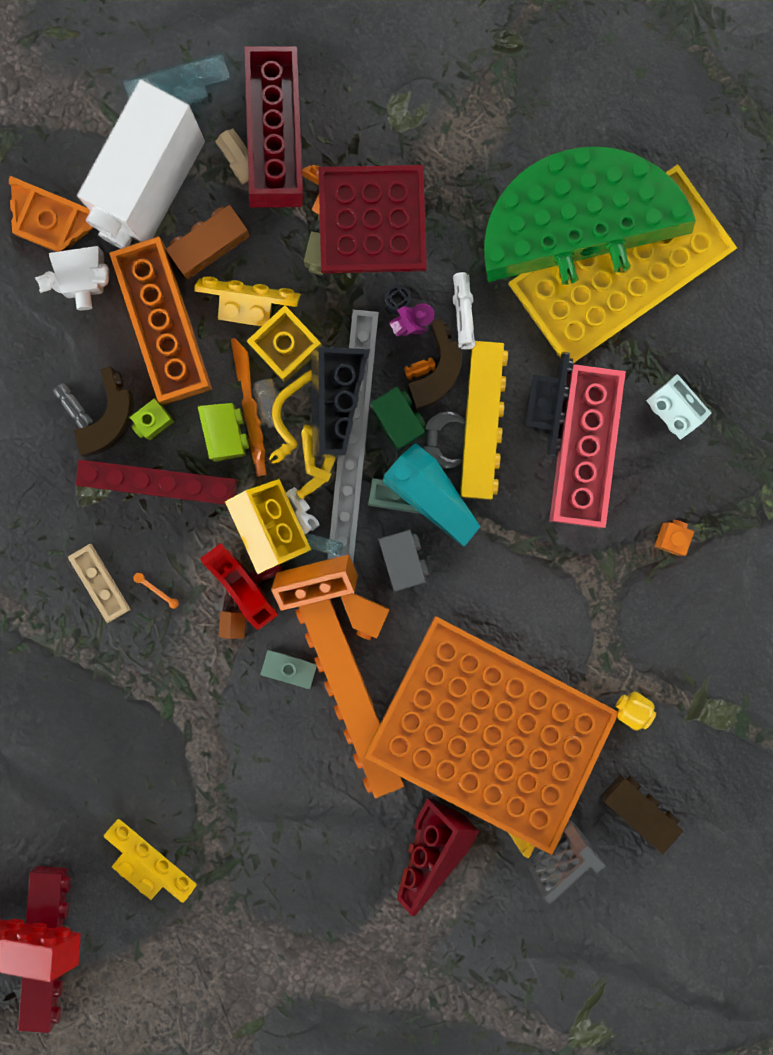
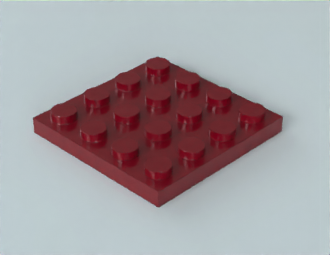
M423 165L318 167L321 273L426 271Z

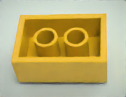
M280 479L246 490L225 501L257 574L311 550Z

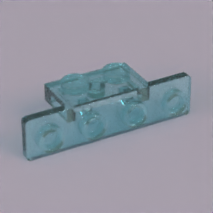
M218 53L124 80V87L130 99L141 79L184 103H197L204 97H208L206 85L229 79V74L223 54Z

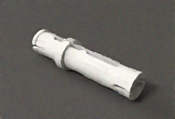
M461 272L453 276L455 289L453 304L456 306L458 346L466 350L475 347L471 309L473 295L470 293L469 274Z

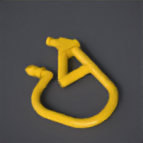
M312 370L306 372L282 390L273 403V424L286 444L283 443L279 449L271 453L269 460L275 455L278 458L272 463L282 461L298 445L282 422L281 409L288 397L312 380ZM307 424L304 425L301 432L306 474L314 478L300 490L296 491L301 500L329 481L330 471L336 459L325 457L321 468L316 467L315 457H312V426Z

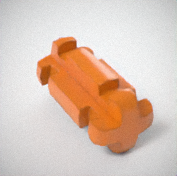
M429 357L427 361L421 360L411 364L409 368L406 366L404 372L407 379L412 380V377L418 378L426 375L430 370L434 372L436 365L434 360Z

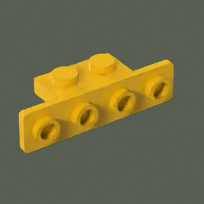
M209 276L200 278L195 284L194 289L196 292L220 295L218 320L263 326L271 319L272 303L297 307L300 300V294L294 293L292 289L281 288L274 290L262 284L248 286L236 280L222 282L218 281L215 277Z
M117 819L104 834V838L122 852V855L112 865V868L150 900L164 887L180 902L184 903L197 886L193 880L120 819Z

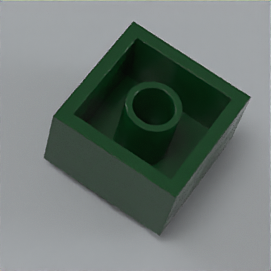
M395 387L371 402L370 409L398 453L424 436L426 424L419 413L414 414L411 410L412 401L406 391L400 392L398 387Z

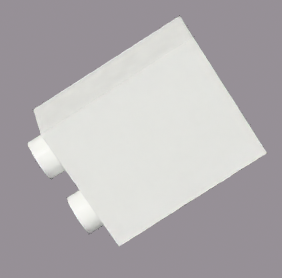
M141 79L137 84L77 195L91 211L86 222L99 230L98 235L110 244L122 249L128 247L131 241L140 243L153 239L205 143L188 104Z

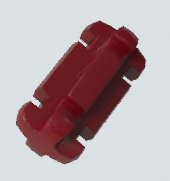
M281 564L259 574L252 570L251 576L255 583H259V580L262 579L264 581L274 577L277 572H281L283 569Z

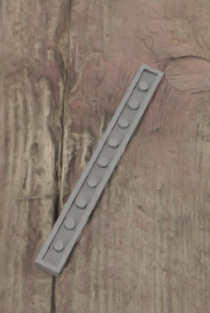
M353 310L349 348L370 349V353L364 369L365 375L363 382H361L358 395L359 401L355 408L354 422L346 455L338 457L328 550V559L349 554L352 563H354L379 312Z

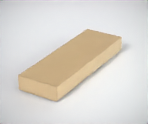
M88 544L68 556L69 561L107 623L131 610L92 544Z

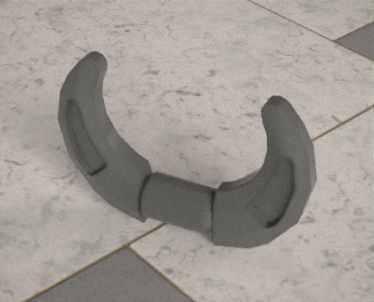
M450 411L440 412L432 417L425 430H428L427 447L423 448L437 460L443 469L453 468L462 463L461 459H447L442 455L439 448H436L437 431H440L445 424L449 422L465 424V420L460 415Z

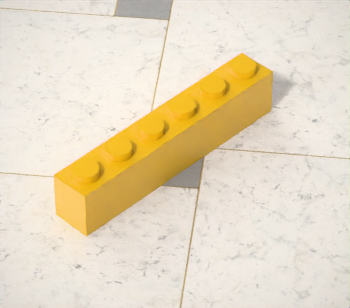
M475 341V347L471 348L460 487L461 498L491 500L493 499V494L497 495L498 479H494L495 469L500 467V453H496V446L502 440V428L498 427L499 417L503 418L504 402H500V392H505L506 376H502V366H507L508 351L504 350V343Z

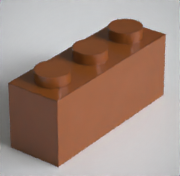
M230 205L226 208L222 206L216 209L210 219L205 222L200 221L191 227V232L184 237L178 236L169 243V247L166 248L187 280L250 237L248 230Z

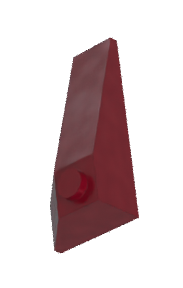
M427 798L416 819L414 829H417L414 843H410L408 852L411 853L408 867L403 871L397 900L411 916H416L468 853L479 833V830L463 814L431 798Z

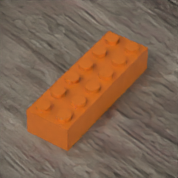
M156 237L110 252L109 254L158 402L164 406L212 390L164 242L160 237Z

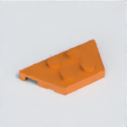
M10 176L9 184L11 185L12 194L10 206L13 213L11 222L12 233L55 252L67 251L94 228L86 222L91 212L87 207Z

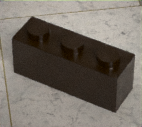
M619 774L600 798L658 851L664 854L683 833V830L677 825L680 820L669 810L663 813L658 808L661 803L650 793L645 797L639 791L641 785L631 776L625 779Z

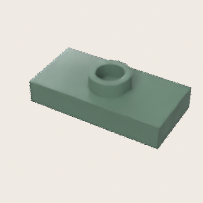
M268 649L260 675L310 689L317 665L310 661Z

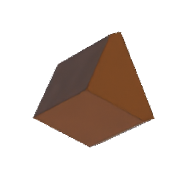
M220 611L219 637L228 639L245 638L246 618L243 613Z

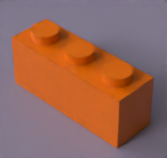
M348 554L277 572L271 590L282 611L354 593L358 575Z

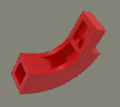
M222 543L200 558L203 565L232 596L244 617L257 630L278 616L267 596L259 585L253 581L250 573Z

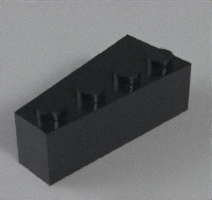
M318 347L311 352L312 457L338 458L346 455L354 422L355 408L358 405V395L361 382L364 379V369L370 349Z

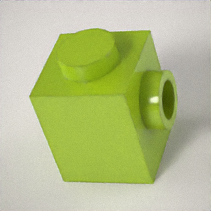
M155 398L130 417L134 422L131 427L140 438L144 436L149 440H152L175 422L162 404Z

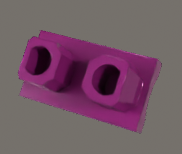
M425 303L417 304L414 308L403 306L398 309L400 316L389 323L396 336L422 335L428 331L425 326L432 323L435 313L433 308Z

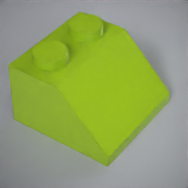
M233 403L199 406L198 411L209 459L221 462L247 456L245 449H249V443L246 433H241L239 424L244 422L240 408L236 409Z

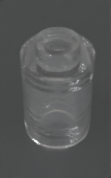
M265 379L254 383L252 391L257 403L261 425H267V428L271 429L275 428L272 420V407L279 394V388L277 383H274V379ZM283 405L281 409L282 421L286 419Z

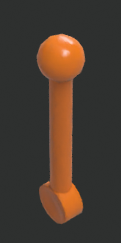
M142 573L134 575L133 579L136 583L144 584L167 601L172 609L179 606L177 599H171L145 580Z

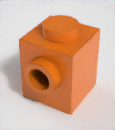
M673 519L672 523L662 524L654 547L678 556H686L694 531L687 529V523Z

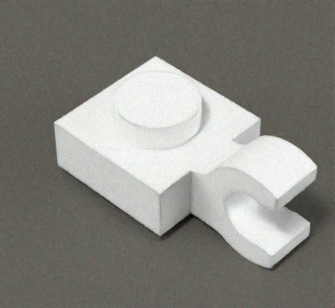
M294 487L288 490L286 495L304 534H307L310 530L313 531L317 528L319 522L314 516L306 513L310 507L304 499L301 500L296 494L297 489Z

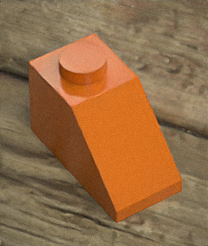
M355 593L341 596L351 625L357 630L356 635L370 640L371 637L377 638L389 608Z

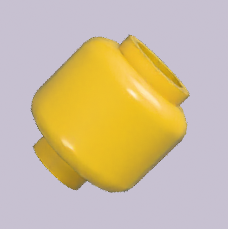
M634 691L628 695L623 694L616 703L618 708L617 718L634 730L647 729L655 719L654 703L638 692Z

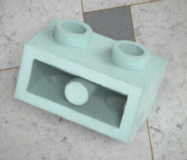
M678 374L646 400L652 411L662 418L667 424L668 429L673 434H676L680 440L701 425L711 414L709 409Z

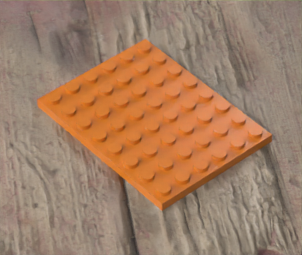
M435 616L364 758L553 855L618 716V711Z

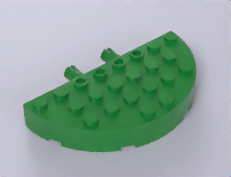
M580 147L561 151L529 166L508 185L498 199L489 218L485 235L484 253L487 280L491 282L558 266L562 284L569 285V276L571 284L579 280L574 266L575 261L608 253L611 255L614 272L620 273L621 266L624 272L631 267L625 249L691 234L696 219L686 196L668 174L650 161L633 153L608 147Z

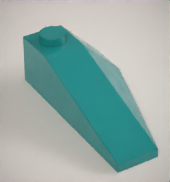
M416 443L404 452L384 475L383 483L461 546L465 547L479 530L480 525L437 460Z

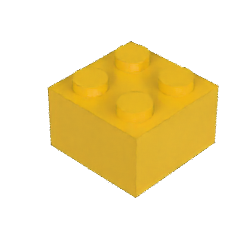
M286 305L247 340L252 349L284 383L311 359L312 351L322 347L317 338Z

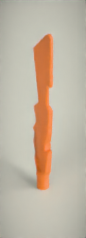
M232 338L231 344L237 379L241 381L244 397L241 403L249 435L248 440L252 459L255 464L257 477L265 476L267 473L263 433L260 428L261 422L257 417V403L251 394L248 352L235 338Z

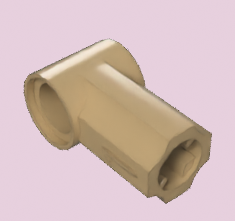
M234 129L226 130L219 135L215 142L229 161V166L243 185L249 181L248 149Z

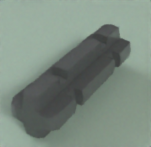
M62 383L54 388V394L58 399L62 400L61 403L70 416L76 419L75 422L79 428L93 424L92 419L88 414H85L84 408L76 397L70 394L71 391L67 385Z

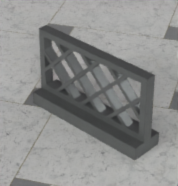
M570 818L553 855L539 849L526 861L543 898L549 904L590 867L596 873L605 867L583 832Z

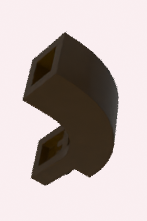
M441 318L433 320L430 325L440 355L438 367L428 377L408 383V389L416 411L440 401L453 387L461 368L462 349L458 346V340L449 342L448 339L452 338L449 325L447 323L443 324Z
M110 366L100 369L108 398L104 415L95 424L73 430L79 454L84 457L102 453L113 447L125 435L132 421L130 417L134 412L133 393L128 389L121 390V387H124L120 372H116Z

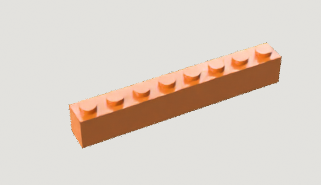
M331 599L298 606L299 609H296L295 612L300 624L305 623L309 633L305 634L310 648L315 647L318 657L314 658L319 672L324 671L328 681L324 682L328 695H334L337 705L334 706L339 721L344 720L347 729L343 730L345 738L349 745H354L357 752L353 754L358 769L363 768L366 777L363 778V782L367 792H373L374 797L378 798L403 788L404 781L402 777L364 758L380 726V721Z

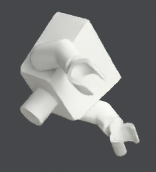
M98 246L49 253L55 273L48 271L44 275L35 277L40 287V293L52 288L67 298H75L77 310L92 309L91 295L103 293V287L109 282V268L104 264V252Z

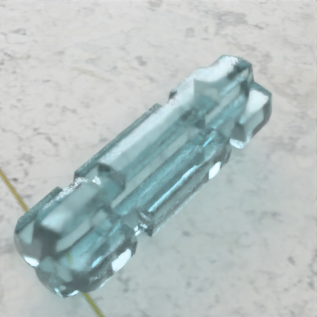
M305 534L311 549L336 556L342 554L344 547L342 542Z

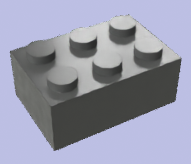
M408 530L379 539L394 592L426 582L424 576H428L429 573L425 560H419L417 550L421 549L417 534L412 535L411 531Z

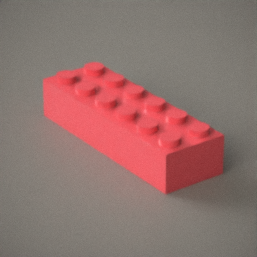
M573 365L571 374H568L569 395L564 403L565 421L564 425L561 426L560 436H562V442L557 457L549 522L606 528L626 371Z

